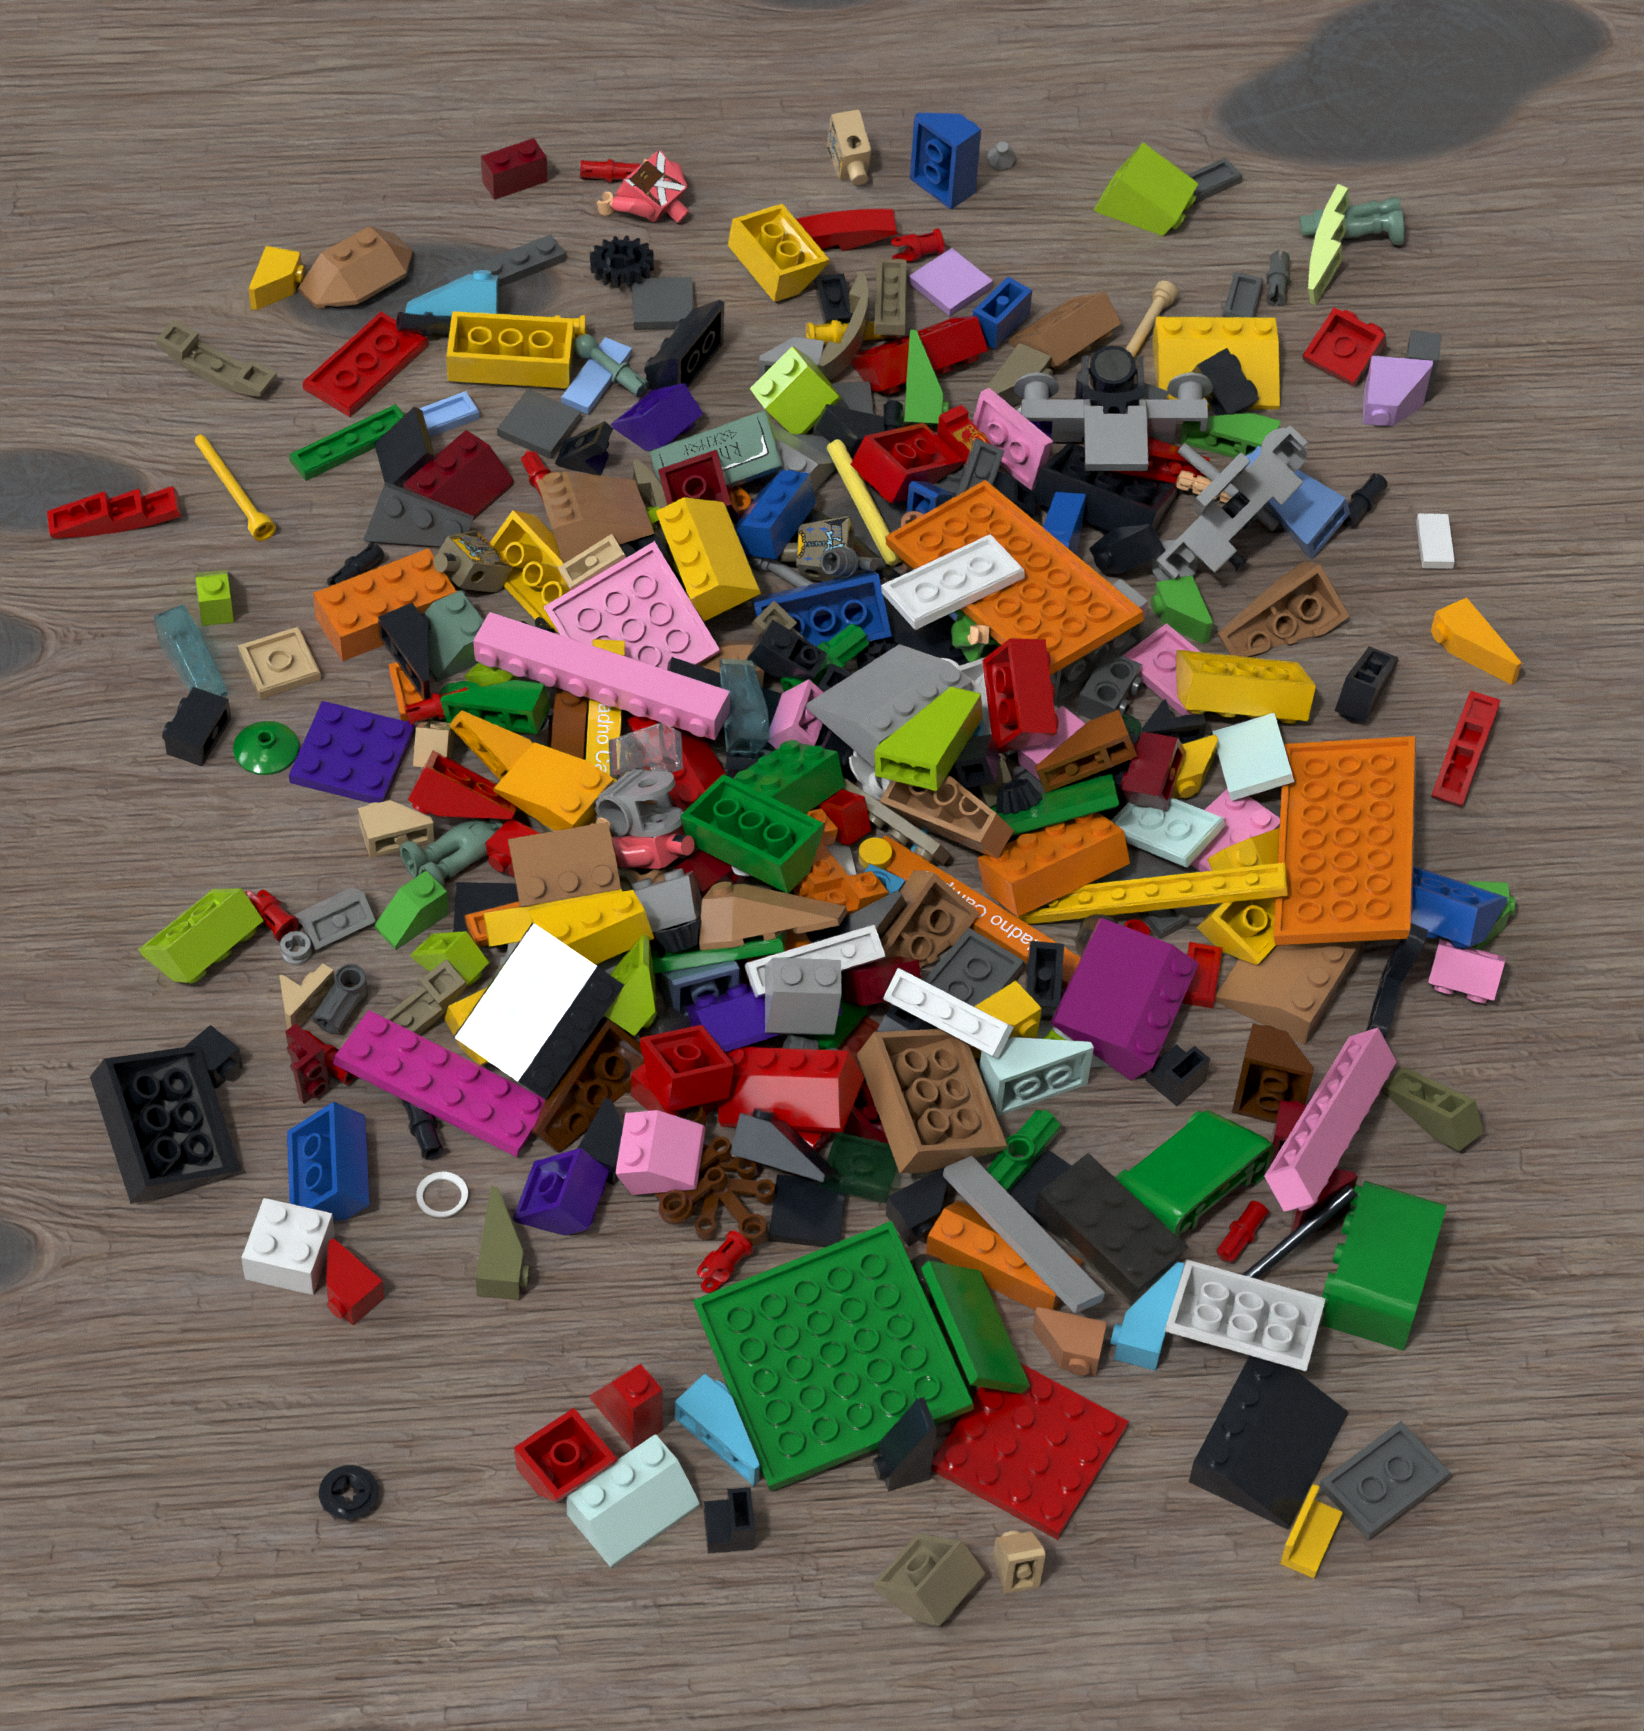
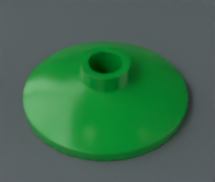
M261 721L245 727L237 735L233 744V753L235 760L244 770L256 775H273L286 770L294 763L299 753V742L295 733L286 725L274 721Z

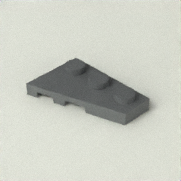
M385 482L363 541L442 546L449 535L468 532L474 516Z

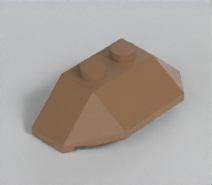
M368 226L321 252L298 287L299 292L316 309L325 308V306L338 307L359 304L407 277L413 250L396 234Z

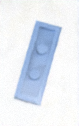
M606 337L598 346L600 350L620 365L627 362L632 356L631 347ZM589 358L562 395L561 402L589 415L612 383L613 374L595 360Z

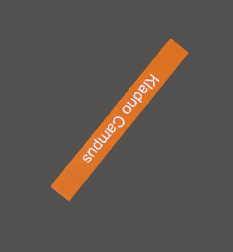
M887 835L882 838L892 848L891 863L884 869L885 871L904 879L905 883L914 870L935 873L980 912L969 928L1024 960L1025 964H1027L1030 941L1057 943ZM1065 947L1061 986L1067 989L1081 957Z

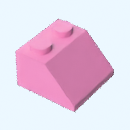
M659 1110L625 1113L615 1172L616 1176L631 1195L661 1193L670 1190H696L706 1128L702 1124Z

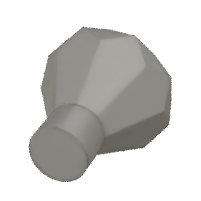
M1004 141L993 146L987 155L990 166L999 171L1011 168L1016 160L1013 149Z

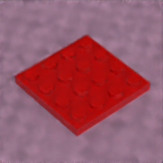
M1020 1363L1030 1387L1022 1394L980 1387L972 1399L974 1409L962 1414L932 1460L931 1471L1058 1540L1127 1430L1129 1421Z

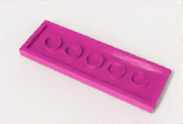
M368 1010L337 1052L333 1063L515 1157L518 1156L533 1134L532 1130L545 1102V1099L370 1010Z

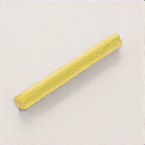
M839 439L834 440L827 445V450L883 559L886 561V564L894 567L896 564L901 563L902 559L886 546L885 536L890 534L862 478L850 465L852 458L844 443Z

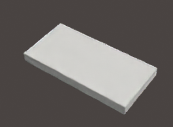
M989 534L881 585L882 594L916 630L1024 579L1025 573L1016 560Z

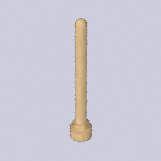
M1159 281L1152 291L1153 303L1126 347V350L1133 357H1135L1150 332L1156 317L1159 316L1163 308L1171 306L1178 296V289L1169 281Z

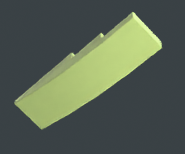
M1337 184L1324 209L1314 239L1308 282L1310 303L1313 305L1317 304L1343 260L1342 244L1340 243L1346 233L1345 215L1343 214L1348 208L1350 201L1348 188Z

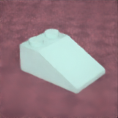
M1012 1037L1007 1040L999 1058L981 1051L979 1073L996 1117L1088 1085L1094 1049L1092 1043Z

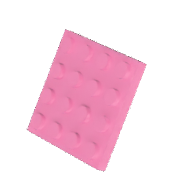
M655 541L544 606L545 611L561 636L592 645L593 639L625 641V657L667 670L671 657L700 665L721 652Z

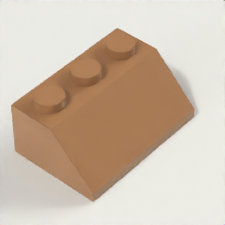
M1106 291L1075 296L1009 338L1008 341L1014 348L1018 343L1050 355V367L1053 370H1058L1069 364V358L1073 355L1078 356L1090 350V344L1094 341H1101L1113 334L1111 330L1121 324Z
M608 822L508 839L520 907L621 889Z

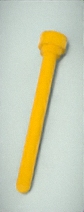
M202 434L197 435L194 440L195 444L248 518V530L256 541L269 539L276 531V525L269 515L258 512L208 439Z

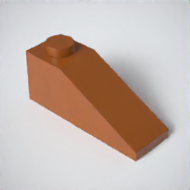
M1118 709L1088 721L1037 764L1035 769L1044 791L1047 793L1138 756Z

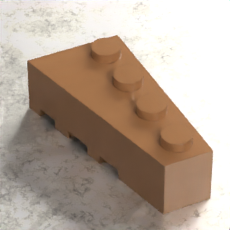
M948 774L938 791L891 780L879 801L913 825L996 859L999 858L1014 831L997 813Z

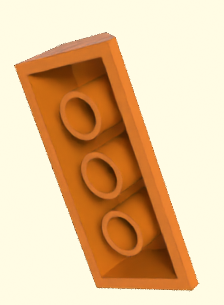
M958 1200L944 1208L928 1234L925 1257L940 1263L980 1270L987 1287L1036 1310V1307L1057 1310L1062 1300L972 1206ZM1067 1253L1080 1267H1082L1084 1260H1081Z

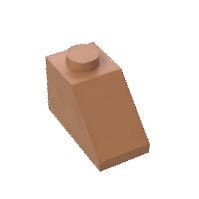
M1036 1307L1032 1330L1060 1369L1069 1370L1072 1374L1079 1376H1096L1107 1322Z

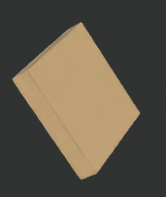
M299 626L238 645L239 655L260 699L321 680V673Z

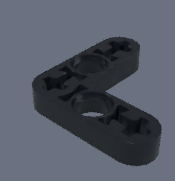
M1411 923L1408 937L1401 939L1391 954L1379 981L1366 1031L1378 1027L1385 1039L1391 1024L1402 981L1419 956L1424 946L1428 929Z

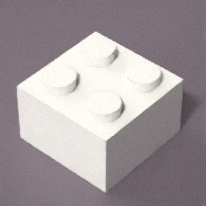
M263 1198L242 1255L245 1280L314 1295L327 1258L328 1241L335 1236L332 1213Z

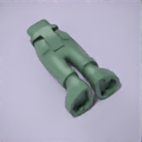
M1389 197L1379 203L1377 200L1369 201V203L1350 205L1343 214L1345 215L1346 233L1342 239L1360 237L1371 233L1381 234V231H1384L1388 234L1393 245H1403L1404 223L1403 214L1400 211L1399 197ZM1314 210L1312 215H1301L1299 217L1302 236L1314 235L1315 237L1324 210Z
M469 819L451 828L437 841L428 844L424 850L417 843L406 841L399 847L402 860L413 878L427 871L443 887L445 879H451L458 872L482 857L487 856L485 842L508 819Z

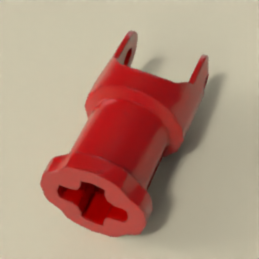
M939 228L932 230L931 233L922 235L913 233L895 237L891 240L893 246L900 247L906 245L903 253L895 254L891 259L909 262L918 260L923 255L932 253L940 255L945 252V243Z
M263 889L257 893V896L252 891L244 892L263 919L261 924H265L273 932V936L277 941L281 942V939L286 934L298 929V918L294 915H289L281 907V902L276 896H272L267 890Z
M735 1230L729 1231L725 1235L726 1241L716 1251H711L697 1268V1275L700 1278H705L701 1283L702 1291L712 1293L717 1290L722 1283H725L734 1273V1267L740 1260L753 1253L751 1243Z

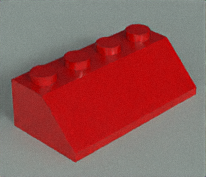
M977 316L952 317L917 331L936 375L952 370V364L959 361L962 364L974 362L979 359L978 354L988 351ZM910 334L857 353L850 363L862 380L870 382L871 391H882L883 395L900 390L899 384L907 382Z
M634 716L627 719L631 741L635 748L643 755L648 771H667L673 774L675 786L668 792L673 807H678L684 812L720 776L726 775L705 737L695 736L689 731L674 726H665L659 721L644 716Z
M740 1047L725 1053L734 1064L729 1098L718 1100V1123L721 1127H737L740 1113H752L754 1108H762L774 1112V1118L786 1121L794 1130L843 1132L865 1076L850 1051Z

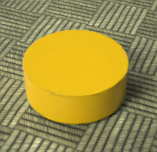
M869 838L861 843L858 859L865 869L869 864L883 870L890 865L892 848L887 841L881 838Z

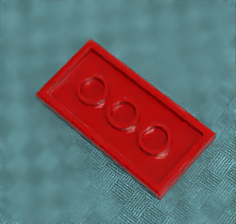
M381 311L302 382L303 389L348 417H351L428 347V339L417 332H398L396 320Z

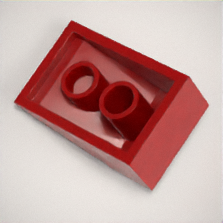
M919 423L866 435L850 465L859 473L863 480L869 482L880 493L883 499L892 504L908 500L909 484L912 481H924L934 484L961 467L964 460L925 423Z
M432 750L414 783L408 801L413 803L412 806L417 811L426 815L432 813L436 816L512 819L517 808L494 792L496 783Z

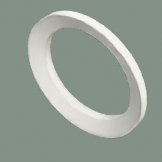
M436 1172L428 1175L420 1182L416 1192L417 1203L430 1216L437 1218L450 1217L464 1208L468 1199V1189L465 1182L459 1176L450 1172ZM445 1180L456 1184L462 1194L459 1204L445 1212L430 1209L423 1200V1194L425 1189L433 1182Z

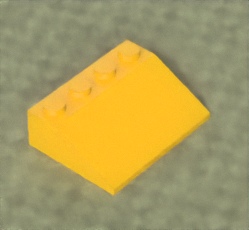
M1156 317L1152 344L1156 386L1158 388L1168 391L1167 387L1172 378L1181 373L1191 372L1197 364L1227 348L1231 354L1238 358L1244 376L1247 380H1251L1257 389L1259 400L1250 409L1279 410V340L1276 318ZM1169 394L1168 400H1177V398ZM1207 402V409H1211L1210 405Z

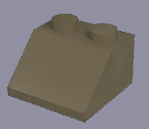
M918 1533L876 1579L872 1586L878 1593L916 1622L940 1626L952 1616L953 1610L964 1597L970 1595L975 1590L976 1584L985 1575V1572L963 1541Z

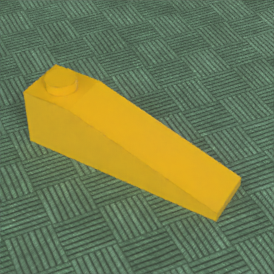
M619 889L483 913L489 947L519 942L532 924L528 910L623 891Z

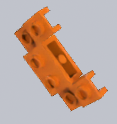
M822 808L807 812L806 815L823 822L825 829L810 872L793 888L794 894L846 906L848 913L845 917L887 896L888 890L872 871L851 876L845 872L825 847L835 843L838 828Z

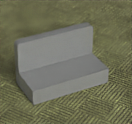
M349 888L294 914L298 918V922L302 924L306 935L310 938L312 949L315 950L376 922L364 892L355 888Z

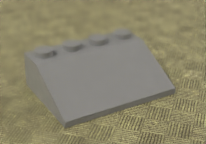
M899 644L808 702L806 708L872 767H875L874 750L880 743L949 687L970 691L972 681L951 662Z

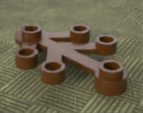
M702 1105L687 1107L677 1111V1117L702 1124L705 1127L707 1114ZM718 1137L714 1139L710 1147L702 1152L699 1173L715 1160L725 1161L732 1156L730 1154L732 1145L728 1138ZM726 1146L724 1150L718 1151L719 1148ZM715 1166L708 1169L704 1178L697 1182L696 1190H670L668 1192L653 1193L660 1201L659 1214L661 1218L669 1224L684 1222L691 1216L694 1210V1202L709 1190L719 1191L725 1188L728 1183V1177L721 1167ZM720 1176L718 1180L712 1181L713 1178Z
M703 1143L702 1152L709 1148L705 1143ZM730 1157L725 1161L715 1160L699 1173L698 1182L701 1176L704 1178L708 1169L715 1166L721 1167L723 1170L737 1171V1175L741 1179L728 1178L725 1188L719 1191L709 1190L706 1193L701 1215L695 1221L697 1236L708 1240L716 1235L715 1217L719 1202L721 1201L739 1224L740 1234L752 1246L760 1245L768 1236L766 1220L759 1214H749L734 1193L753 1195L758 1202L767 1204L776 1198L774 1183L768 1179L760 1181L749 1180L754 1178L758 1172L755 1161L742 1157ZM745 1165H750V1166H752V1167H751L750 1169H748V1170H742V1169H741V1168H742L743 1166H745ZM720 1176L713 1178L712 1181L718 1180ZM763 1189H770V1192L767 1194L760 1193ZM698 1200L694 1202V1210L691 1215L696 1213L699 1208ZM704 1225H711L707 1230L700 1229ZM752 1231H759V1233H757V1234H753V1235H750V1234H749V1233H751Z

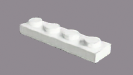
M871 925L748 962L745 968L755 998L765 995V965L773 957L841 960V972L883 960L886 956L876 927Z
M899 968L883 997L884 1000L996 1058H999L1014 1028Z

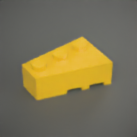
M634 890L528 910L533 923L595 965L630 950L643 934L649 937V941L654 939L645 909Z

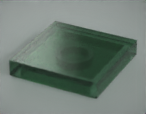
M836 1132L826 1161L839 1173L838 1181H820L819 1187L887 1203V1197L890 1196L898 1172L890 1145Z

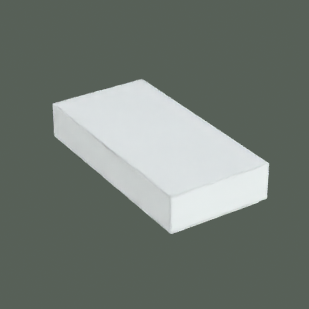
M1417 514L1416 526L1422 568L1453 569L1455 560L1448 514Z

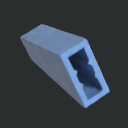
M1260 446L1252 454L1250 453L1246 456L1250 460L1247 468L1261 454ZM1296 470L1294 473L1303 481V484L1282 505L1272 497L1264 507L1272 516L1280 521L1279 524L1309 558L1313 559L1349 516L1350 510L1345 497L1302 471Z

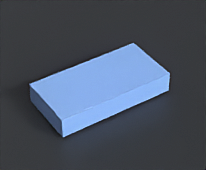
M466 391L420 408L423 411L429 437L480 419V412Z

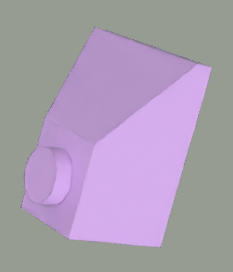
M1372 356L1363 394V424L1395 426L1423 407L1433 361Z

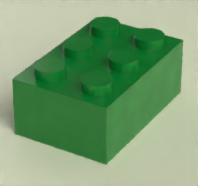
M796 740L783 742L778 749L769 755L759 758L757 763L746 770L738 772L733 778L804 814L845 787L837 751L824 749L821 746L802 744Z

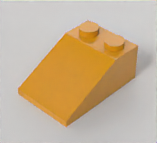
M534 742L494 787V792L548 828L558 831L590 825L597 816V812L594 810L596 807L595 801L603 791L613 784V778L586 760Z

